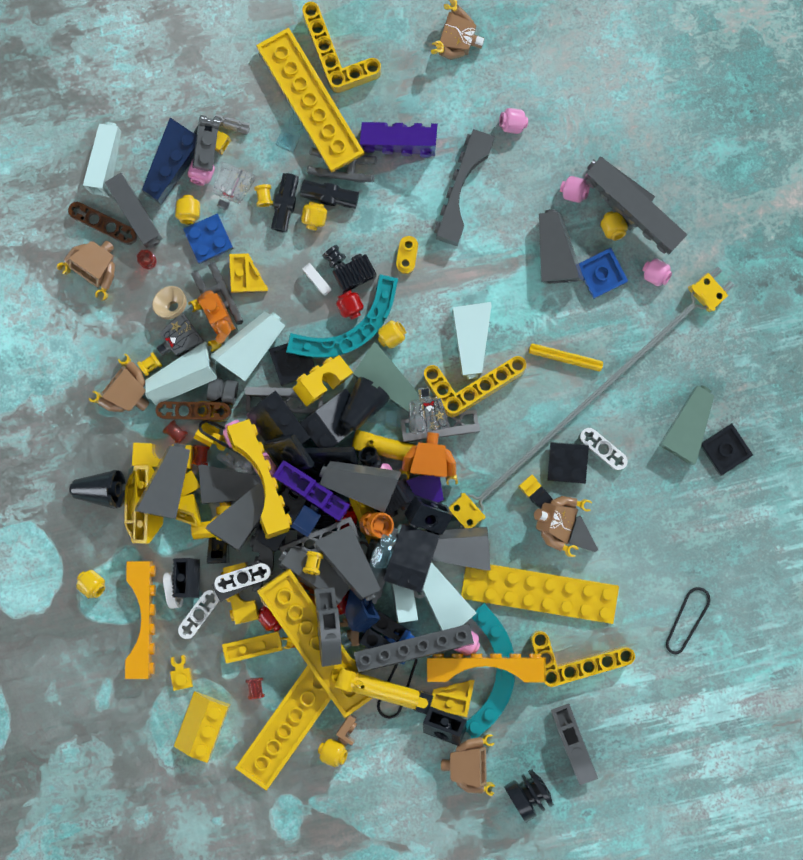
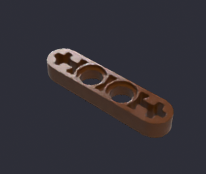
M80 202L70 204L68 213L76 221L126 245H132L136 242L137 234L130 226ZM80 207V210L86 213L85 217L79 213L75 215L74 208L78 209ZM94 214L98 215L99 222L91 224L89 221L90 217ZM109 223L116 224L114 232H107L106 226ZM120 229L127 234L131 231L132 238L125 240L126 237L119 233Z
M163 401L158 403L155 409L157 416L165 420L224 421L231 416V408L227 404L220 402ZM164 405H166V408L168 409H174L173 405H176V416H173V412H166V415L164 416V414L160 412V409H163ZM184 405L188 406V415L181 416L179 408ZM201 406L208 408V414L204 417L198 414V409ZM211 406H214V410H221V407L224 406L227 413H224L223 417L219 413H213L214 417H211Z

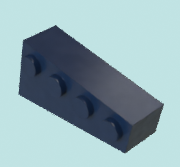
M171 117L142 188L145 195L160 205L163 204L191 164L197 135Z

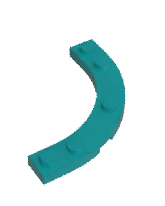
M381 274L378 276L371 308L364 319L353 329L342 335L330 338H313L290 333L286 353L312 358H329L349 353L365 344L378 332L389 316L395 298L398 278Z
M483 603L475 610L476 614L472 619L487 636L494 653H501L502 657H510L509 654L514 653L510 638L498 618ZM496 668L495 682L489 697L482 707L467 720L466 732L471 738H477L482 735L503 713L512 695L516 675Z

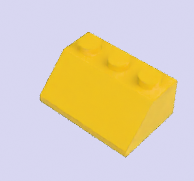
M194 691L174 747L192 758L208 763L231 704Z

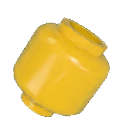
M183 195L182 198L176 201L175 217L182 224H194L200 218V202L192 195Z
M309 201V204L303 207L302 223L306 224V228L311 230H317L318 227L325 226L327 209L324 208V204Z
M607 212L600 222L606 238L613 241L622 239L628 230L625 219L618 212Z
M390 320L379 328V337L377 339L383 347L387 346L393 349L405 340L407 332L399 321Z
M94 570L83 571L77 577L76 588L88 599L98 598L105 591V580Z
M331 738L326 740L325 743L322 742L318 748L320 761L335 768L343 765L348 756L346 746Z

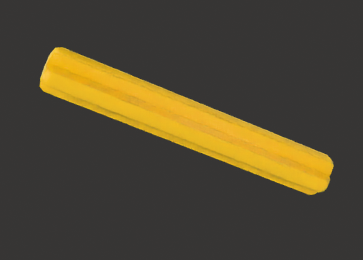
M534 343L529 347V353L595 371H601L603 368V361Z

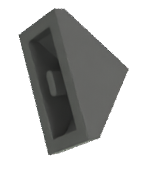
M577 516L568 544L596 552L598 548L582 517Z

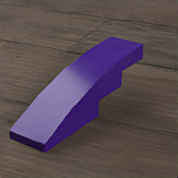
M284 460L273 475L276 480L339 522L350 508V504Z

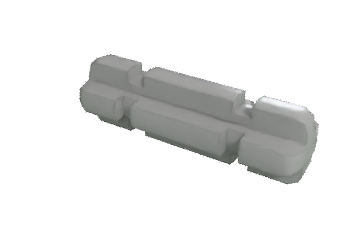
M215 115L214 117L220 119L219 127L223 126L225 129L236 132L240 131L243 134H248L250 131L249 123H241L238 120L227 117L223 118L220 115Z

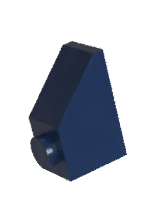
M311 503L309 506L305 504L291 527L308 537L321 517L320 509Z
M349 589L345 610L348 626L352 631L366 632L380 620V617L372 600L366 601V598L359 600L353 591Z

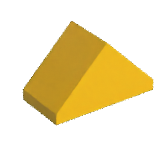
M194 494L180 497L176 520L200 527V511Z

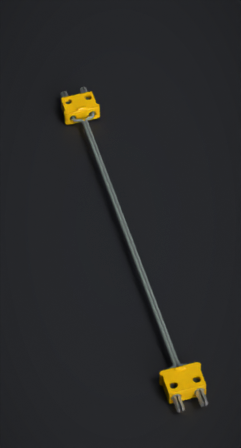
M717 267L710 274H704L697 282L688 286V290L691 292L692 304L479 497L472 494L467 496L461 492L460 496L448 506L454 517L461 524L457 529L473 528L482 519L484 520L486 517L482 513L484 510L482 501L694 308L699 307L702 310L706 309L708 312L715 311V307L729 296L727 292L734 287V283L731 281L723 288L715 281L714 278L722 270ZM694 297L702 304V306L699 304H695ZM470 497L479 500L481 510L472 502ZM455 505L459 506L457 511L454 510ZM468 519H471L472 521L470 525H467Z

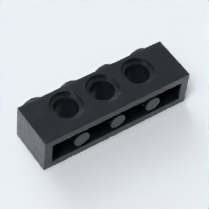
M286 487L284 492L280 491L278 493V496L281 495L283 497L293 524L306 500L300 495L296 500L291 499L288 495L291 489ZM259 525L254 535L257 536V542L276 552L287 532L266 539L262 526Z

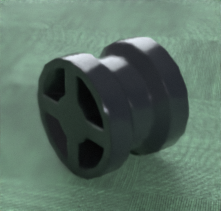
M338 245L332 246L322 255L324 259L329 261L331 268H334L346 258L345 254L339 251Z

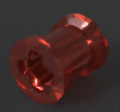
M141 250L137 254V261L144 269L150 270L156 266L157 259L150 250ZM144 257L149 258L150 261H144Z
M175 420L171 421L163 430L164 434H168L175 441L174 443H181L188 435V432L183 431L176 424Z
M193 445L194 459L191 461V464L208 466L207 453L210 447Z
M263 677L245 680L248 683L249 689L248 700L265 697L261 683Z

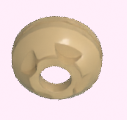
M167 286L155 295L152 307L159 317L168 320L174 319L185 310L187 299L180 288ZM172 304H178V308L175 311H169Z

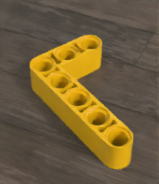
M312 1L304 4L302 9L304 20L329 87L333 92L341 93L380 77L381 63L376 58H369L342 68L319 6ZM313 10L316 13L313 16H309L307 12ZM317 27L323 29L320 33L313 32ZM326 44L329 46V48L327 50H321L320 46ZM328 62L336 63L332 68L326 66ZM370 66H375L378 68L375 72H370L368 70ZM354 72L360 74V76L355 79L350 77V75ZM335 79L342 80V83L339 85H334L332 82Z
M515 356L455 393L441 370L435 365L425 368L424 381L446 415L457 417L521 377L526 369V361L523 357ZM519 363L522 365V369L515 370L512 365ZM430 372H435L437 374V377L435 379H429L427 377V374ZM503 373L506 375V379L498 380L496 375ZM487 383L491 388L484 391L480 388V385ZM441 387L446 388L448 393L440 395L437 390ZM471 393L474 395V399L468 401L464 398V395ZM455 403L458 405V409L451 411L448 409V405Z
M538 630L533 632L530 637L534 653H540L541 655L548 653L550 655V661L546 663V675L549 672H553L556 678L553 682H544L549 687H555L632 664L635 660L634 651L622 646L557 665L548 635ZM539 634L545 637V641L541 645L535 643V637ZM626 650L629 651V659L622 661L621 653ZM605 656H610L611 663L608 666H603L602 659ZM590 661L593 667L590 671L586 672L583 669V665L585 662ZM567 667H573L574 674L571 677H566L564 674Z

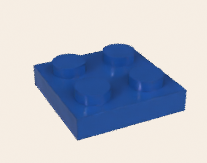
M218 213L183 228L199 264L234 249Z
M612 248L579 263L583 280L593 299L628 282Z

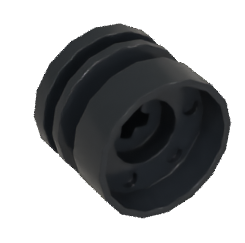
M533 769L528 771L532 780L528 781L524 774L521 775L524 785L520 786L516 780H513L504 786L525 822L537 816L534 809L536 805L543 812L546 810L541 803L546 800L549 807L554 805L550 791L542 778Z

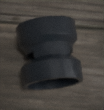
M365 447L359 452L358 456L363 466L381 468L383 462L374 447Z

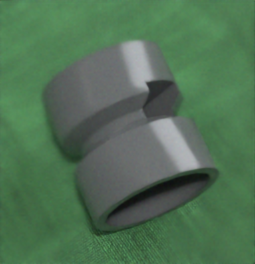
M217 377L216 380L209 382L207 401L219 402L222 400L225 404L234 405L238 394L239 382L230 379L224 382L222 378Z

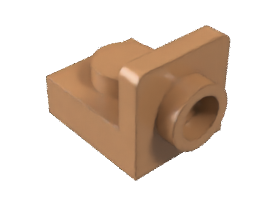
M343 618V622H340V627H349L346 618ZM347 630V641L351 642V646L360 645L359 632Z
M352 714L347 716L336 733L339 736L338 740L346 746L348 743L351 746L355 743V740L347 735V732L351 734L357 725L355 723L356 717Z

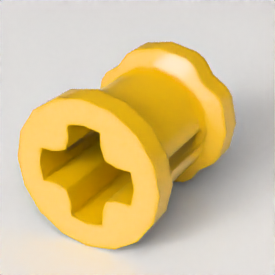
M271 185L255 186L254 190L257 191L258 198L256 206H272L273 201H271L270 197Z
M153 352L150 353L151 356L142 362H137L146 377L157 367H162L161 362Z
M307 551L306 555L308 557L302 571L310 575H320L319 566L321 559L324 557L323 554Z

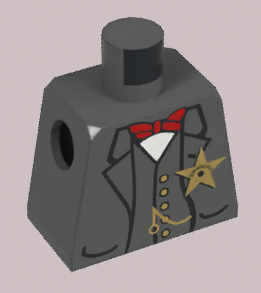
M182 312L161 331L160 335L165 341L156 348L162 356L172 350L179 357L204 341Z

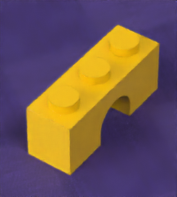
M340 355L334 359L329 357L322 363L323 366H315L309 371V375L303 374L296 380L297 384L292 389L306 407L321 398L327 391L322 381L328 383L332 389H335L353 374V371Z
M133 443L132 466L149 465L157 468L161 459L155 453L156 445L153 443ZM186 445L185 449H190L186 473L187 469H192L194 446Z
M244 562L223 567L221 575L240 570L248 566V563ZM239 593L226 599L227 602H231L230 617L232 621H235L236 625L259 619L256 600L245 601L240 597Z

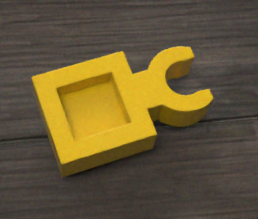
M208 423L202 424L201 428L204 432L227 444L224 435L219 434L220 429ZM199 429L195 433L194 439L209 447L215 444L219 450H225L226 447L203 435Z
M181 655V663H176L175 657H171V664L175 667L174 671H170L173 691L193 687L190 667L184 668L186 663L185 655Z

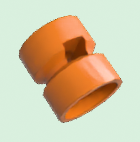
M367 512L361 517L359 527L361 532L368 537L386 538L392 533L394 522L390 515L386 513Z

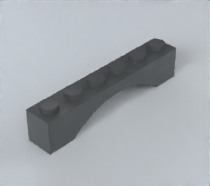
M473 129L471 135L467 134L464 145H467L465 152H461L458 161L461 163L460 169H455L452 178L455 181L454 186L449 187L447 192L448 204H443L440 213L443 216L441 223L437 222L435 227L436 240L458 247L464 229L459 207L461 189L471 171L488 159L495 136Z

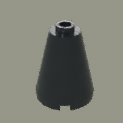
M359 377L356 380L340 421L343 423L341 426L349 432L352 430L357 431L384 407L390 399L389 395L380 386L376 388L372 385L374 382L369 379Z
M119 470L75 479L70 484L69 492L74 499L113 509L120 508L125 500V490H122V484H126L125 478Z

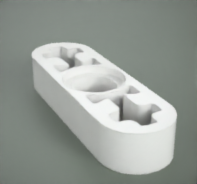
M586 428L580 433L582 444L589 445V449L611 468L621 470L626 467L628 463L627 457L596 430ZM586 432L588 434L591 432L593 434L592 438L595 441H597L598 438L601 441H599L593 448L591 445H593L594 442H592L591 440L585 441L586 436L584 435V433ZM600 444H606L609 447L607 454L599 453L598 447ZM614 450L616 453L613 456L616 458L621 457L623 464L622 466H615L614 463L616 461L612 457L609 460L606 457L610 456Z
M260 563L220 575L215 580V588L219 592L225 593L265 581L270 577L271 569L267 564ZM261 566L262 569L267 570L264 578L258 575L254 576L255 581H252V574L249 569H253L252 573L258 572ZM241 572H245L248 575V581L245 584H241L237 580V576ZM230 575H234L233 579L237 585L236 587H233V583L226 585L227 589L219 586L222 578L227 581L232 579Z
M214 590L204 592L180 624L178 633L182 638L190 639L194 637L218 605L220 600ZM207 594H214V600L216 601L215 603L210 602L207 607L210 608V610L208 611L207 608L200 605V603L202 602L203 604H205L208 601V598L206 597ZM196 609L204 611L205 615L202 620H197L194 617ZM191 618L193 622L199 625L196 626L194 624L190 629L192 634L188 633L185 635L183 627L190 625L191 621H188V619Z

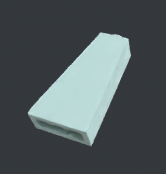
M99 123L83 183V186L93 195L110 197L111 192L105 182L114 176L121 130L115 123Z
M491 302L453 307L452 310L462 377H467V380L477 379L478 375L482 374Z
M264 311L212 353L210 357L237 377L246 381L285 327L280 322L282 318L274 312L269 314Z
M207 342L199 344L146 379V397L157 405L160 402L216 380L215 360L210 357L214 352H211Z
M394 547L391 548V553H390V557H389V559H388V564H389L391 555H392V553H393ZM391 583L396 621L401 623L418 620L414 591Z
M431 563L423 594L440 630L464 625L476 614L475 610L434 564Z

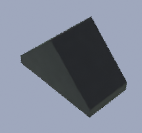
M215 537L209 538L207 564L230 563L229 545L224 541L217 540Z

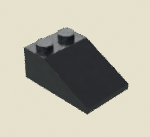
M346 388L300 421V424L318 448L333 447L351 433L341 426L343 423L340 421L351 395Z
M402 524L383 581L422 593L440 536Z

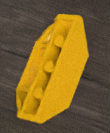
M149 465L134 466L133 472L125 485L124 525L131 537L132 543L149 544L163 525V517L135 511L140 497L155 472L152 466Z

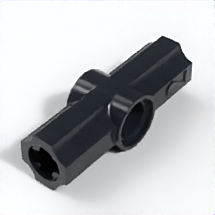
M283 173L279 193L276 194L274 202L275 212L271 224L272 230L282 233L288 232L291 213L294 212L296 204L295 195L299 176Z
M304 180L300 197L317 200L328 206L339 205L356 209L359 192L342 189L340 186L332 183L320 184Z

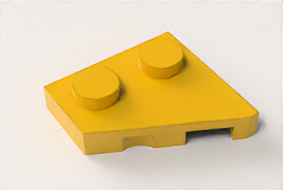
M248 253L229 254L231 293L268 292L267 285L263 282L258 269L254 266Z
M475 680L433 689L431 707L452 715L467 718Z

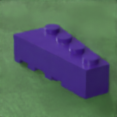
M362 122L360 146L367 153L382 151L383 154L392 155L396 152L401 153L403 156L418 154L420 157L430 158L435 156L438 123H431V127L422 126V123H414L411 127H407L403 123H394L392 126H388L386 122Z

